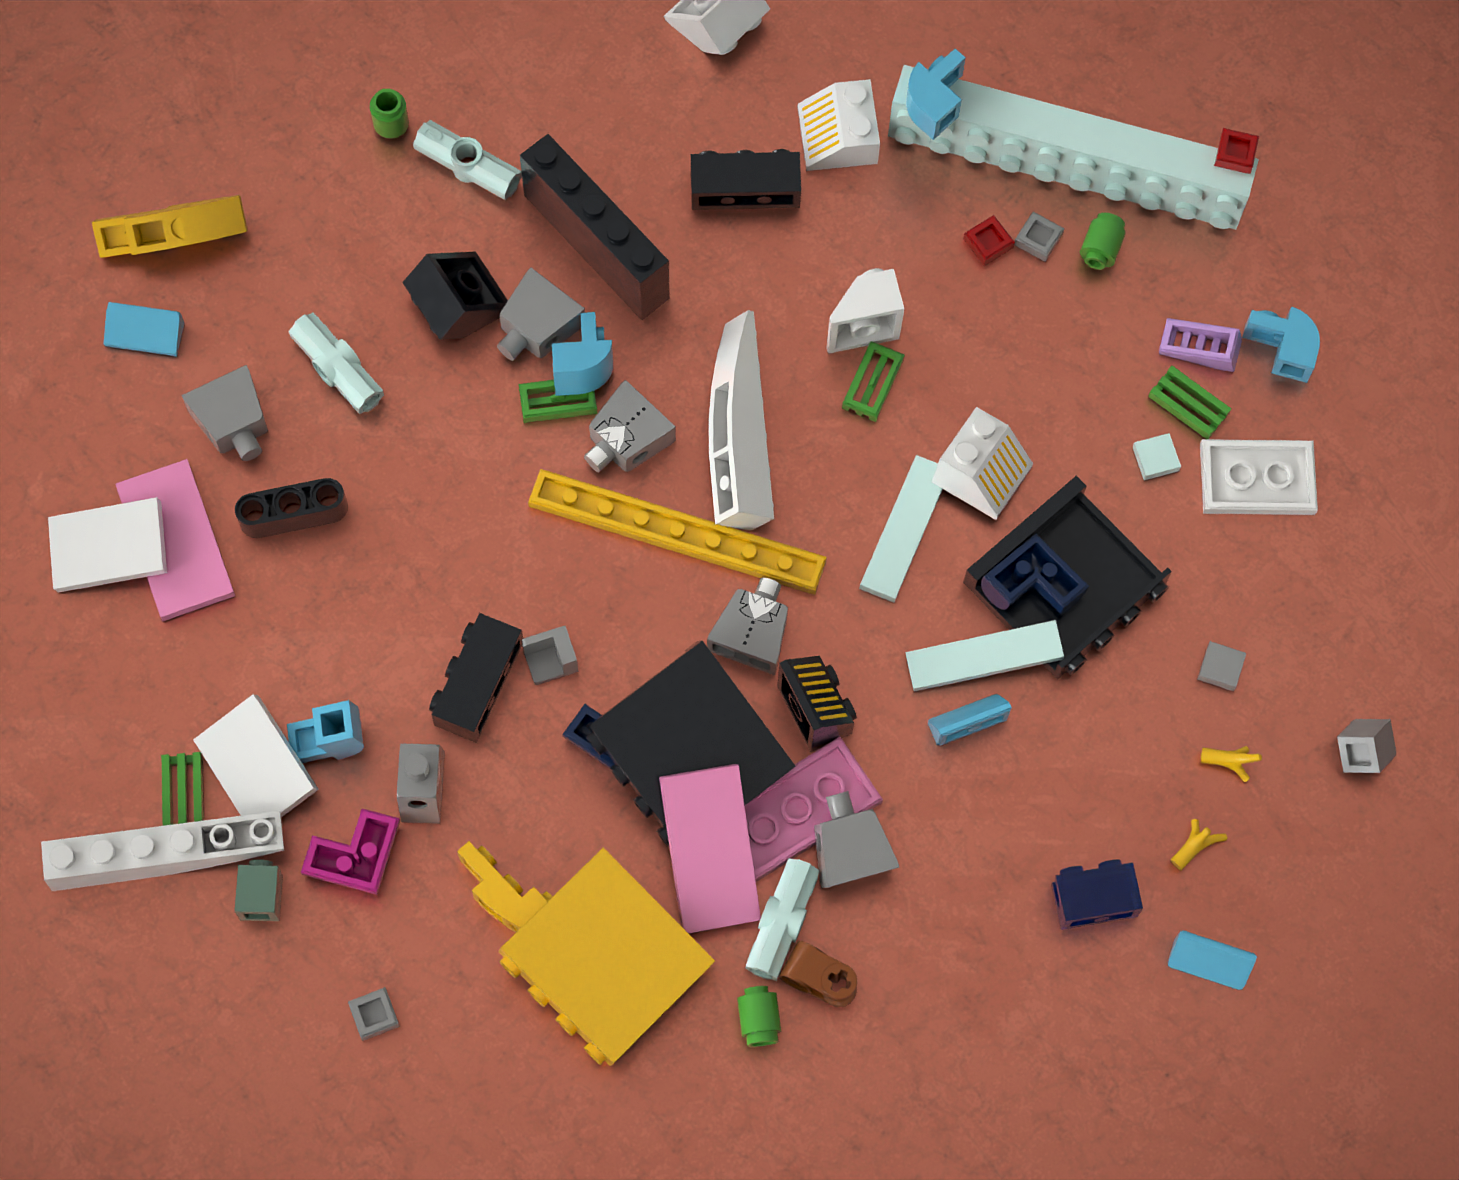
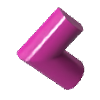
M361 809L350 845L312 835L301 874L377 895L399 827L400 818Z

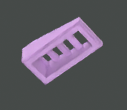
M1167 318L1159 354L1218 370L1234 372L1242 342L1240 329ZM1177 331L1183 333L1180 347L1174 346ZM1192 335L1198 336L1195 349L1189 348ZM1207 339L1213 340L1210 351L1204 350ZM1222 343L1227 344L1225 354L1219 353Z

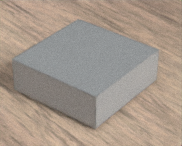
M1032 212L1017 235L1014 245L1046 262L1062 237L1065 228Z
M1210 641L1197 680L1234 691L1246 653Z
M385 987L348 1001L362 1041L400 1027Z

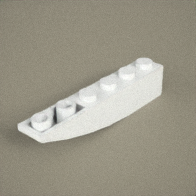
M750 310L725 324L716 357L709 409V461L715 524L752 531L774 519L767 433L765 430L760 364L756 339L757 332L755 329L754 311Z
M280 811L41 842L44 881L51 891L172 875L285 851Z

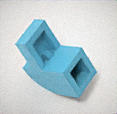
M957 49L951 51L946 57L943 55L939 56L929 69H926L918 62L910 74L906 97L908 114L911 120L933 140L959 117L962 99L949 89L963 76L966 57Z
M1294 307L1290 308L1286 319L1279 317L1271 311L1251 310L1242 338L1278 347L1271 373L1307 383L1315 368L1320 347L1319 331L1313 320L1303 311Z
M595 312L581 313V342L552 343L555 396L592 392L604 385L612 374V340H605L604 327H596Z
M349 700L312 708V719L287 724L289 743L302 763L328 757H335L340 760L353 756L364 748L359 707Z

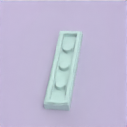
M918 455L915 456L859 589L895 603L943 490L932 483L938 463Z
M1056 620L905 652L914 692L1064 659Z

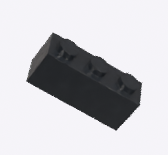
M777 149L768 153L740 150L735 153L703 151L699 154H691L692 210L800 208V152Z
M479 613L475 623H468L461 639L464 647L459 657H452L446 669L445 677L448 678V681L443 691L437 690L430 703L429 711L432 712L434 726L477 743L522 647L521 640L523 639L521 629L482 613Z

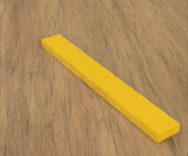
M543 469L539 471L528 501L529 507L751 576L769 578L780 585L813 595L816 594L827 560L826 556L732 527L717 525L715 522Z

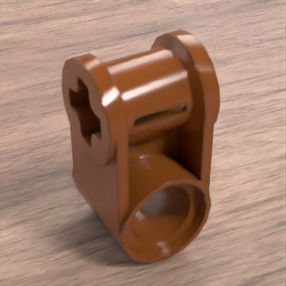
M803 941L797 942L779 975L780 979L801 992L809 993L834 1007H845L851 1004L857 993V975L850 966L826 955L817 947ZM840 979L846 980V988L841 987L838 992L833 991V983H838Z

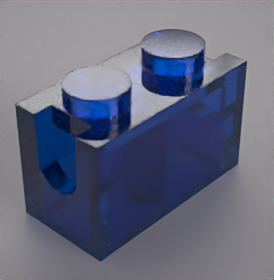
M1119 859L1098 864L1097 869L1083 871L1082 866L1064 868L1060 870V875L1055 876V882L1051 884L1061 930L1135 918L1139 916L1143 909L1134 864H1122Z

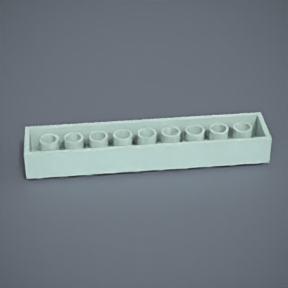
M903 66L892 101L888 137L895 138L896 141L902 144L910 145L914 143L929 147L936 153H951L962 156L973 163L985 162L999 166L1007 172H1022L1033 175L1038 180L1044 182L1056 181L1067 184L1077 191L1089 190L1104 194L1111 200H1127L1138 203L1141 207L1148 210L1160 209L1174 213L1182 219L1190 220L1194 218L1209 222L1212 226L1219 229H1237L1252 188L1259 161L1257 158L1254 159L1250 174L1214 166L1218 150L1216 147L960 79L949 88L962 99L959 117L933 140L911 120L908 114L906 97L910 74L914 67Z

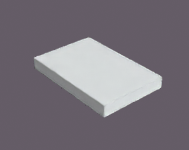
M1201 440L1203 514L1315 515L1317 513L1314 441Z
M157 497L48 517L53 589L58 593L167 573L162 504Z
M251 695L193 739L241 816L280 811L281 817H283L319 790L259 695Z

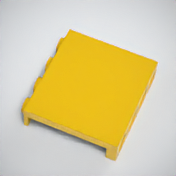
M604 847L499 950V953L503 956L499 962L505 970L515 979L521 975L531 985L527 990L529 994L542 1007L549 1003L560 1014L556 1018L559 1025L571 1036L577 1032L588 1043L584 1047L585 1051L599 1065L606 1061L609 1066L614 1064L715 962Z

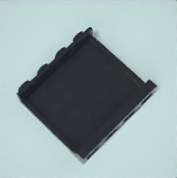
M1077 476L966 570L963 581L1009 630L1056 620L1064 659L1043 665L1057 680L1066 672L1072 675L1078 671L1087 661L1085 655L1094 647L1098 651L1104 648L1115 636L1112 631L1121 623L1125 627L1130 625L1141 614L1142 611L1139 607L1148 599L1152 603L1156 602L1168 590L1169 586L1166 583L1172 572L1169 568L1161 572L1084 495L1087 486ZM1034 534H1037L1089 585V588L1070 610L1061 615L1034 587L1007 609H1000L993 605L985 596L981 587V580L995 566Z
M703 641L695 642L685 650L684 654L594 722L586 725L591 732L586 736L587 740L599 755H602L604 752L607 753L614 763L609 768L623 787L628 783L638 795L633 799L634 803L646 818L651 815L654 816L661 826L656 832L668 848L669 841L659 777L738 764L745 806L796 767Z

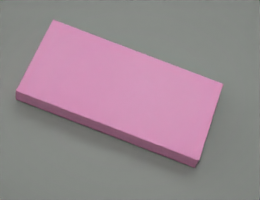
M187 459L115 484L122 504L156 497L161 501L167 573L148 576L147 579L162 621L235 596Z
M838 737L796 763V767L745 805L756 882L786 864L788 858L794 859L816 845L814 826L832 820L826 797L849 791L855 814L873 809L882 803V797L841 737Z
M731 764L659 777L681 926L687 933H694L759 921L761 915L739 765Z

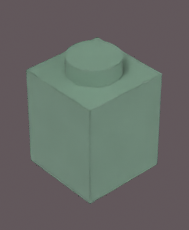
M251 860L249 865H238L235 913L240 920L280 921L283 874L278 866H273V862L268 860Z

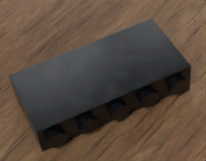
M549 134L520 154L524 196L641 320L645 319L670 299L669 260Z

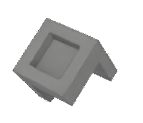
M566 626L521 640L534 684L539 685L579 672L577 658Z
M1355 719L1337 736L1343 773H1380L1396 756L1391 719Z

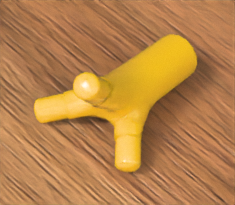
M1247 746L1233 751L1202 747L1200 763L1227 767L1236 772L1243 782H1247L1250 777L1245 772L1242 764L1261 761L1262 755L1259 753L1247 754L1249 753Z
M1193 819L1188 840L1170 861L1176 868L1182 871L1201 850L1216 842L1227 841V834L1210 835L1211 830L1207 827L1200 832L1199 820Z

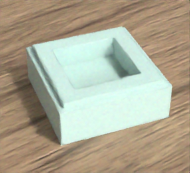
M1170 433L1134 442L1132 448L1144 480L1180 471L1181 464Z

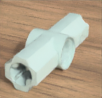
M432 120L424 122L417 131V136L413 142L414 149L451 169L455 177L465 183L474 182L504 200L511 197L518 188L522 172L483 150L481 144L476 139L460 137ZM465 157L475 158L469 163L461 162Z
M314 312L308 315L304 314L297 319L289 330L290 337L312 360L311 363L323 381L330 387L335 386L359 414L369 412L377 406L380 399L384 396V391L361 366L360 359L347 342L343 339L338 340Z
M788 858L774 896L769 897L758 925L760 931L752 946L745 969L764 979L777 981L792 942H796L807 914L805 908L818 880L819 869L800 859Z

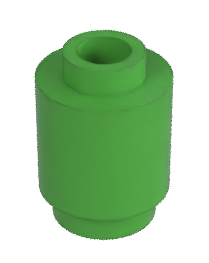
M382 89L373 96L370 101V112L375 131L385 138H396L404 134L409 126L404 97L393 89Z
M1099 213L1097 218L1091 221L1080 250L1081 257L1089 267L1102 270L1105 267L1114 265L1126 234L1124 230L1125 222L1120 217L1111 213Z
M755 986L744 989L745 995L738 997L737 1001L742 1037L746 1038L747 1046L759 1047L778 1043L781 1023L777 993L768 992V986Z

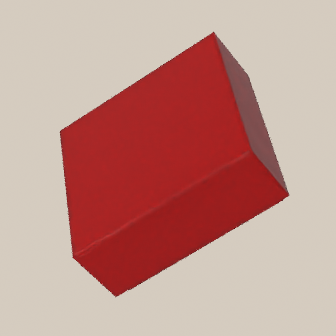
M1223 128L1214 166L1250 174L1254 164L1259 136Z
M994 215L965 232L963 237L984 266L1013 249L1015 244L1014 240Z

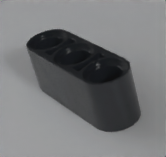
M331 478L249 493L242 496L235 505V514L242 531L252 538H262L340 521L348 511V503L342 485L337 480ZM327 496L338 497L337 501L330 506L320 504L321 500ZM297 503L301 505L294 513L283 512L288 504ZM252 511L263 512L258 520H246L247 515Z

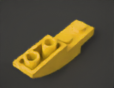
M240 195L172 205L165 209L96 219L92 222L100 258L166 250L248 231Z
M468 841L457 851L461 863L480 882L472 889L474 899L490 915L514 932H517L553 897L547 891L541 895L535 887L531 888L521 897L522 887L510 874L502 877L493 867L497 864V861L482 845L476 849Z

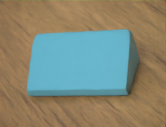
M108 302L103 344L106 347L177 356L184 328V320L181 313L177 311Z
M994 694L928 720V726L936 744L941 746L1007 721L1012 707L1003 697Z
M1182 930L1174 939L1168 959V966L1237 990H1242L1246 985L1257 956L1254 953Z

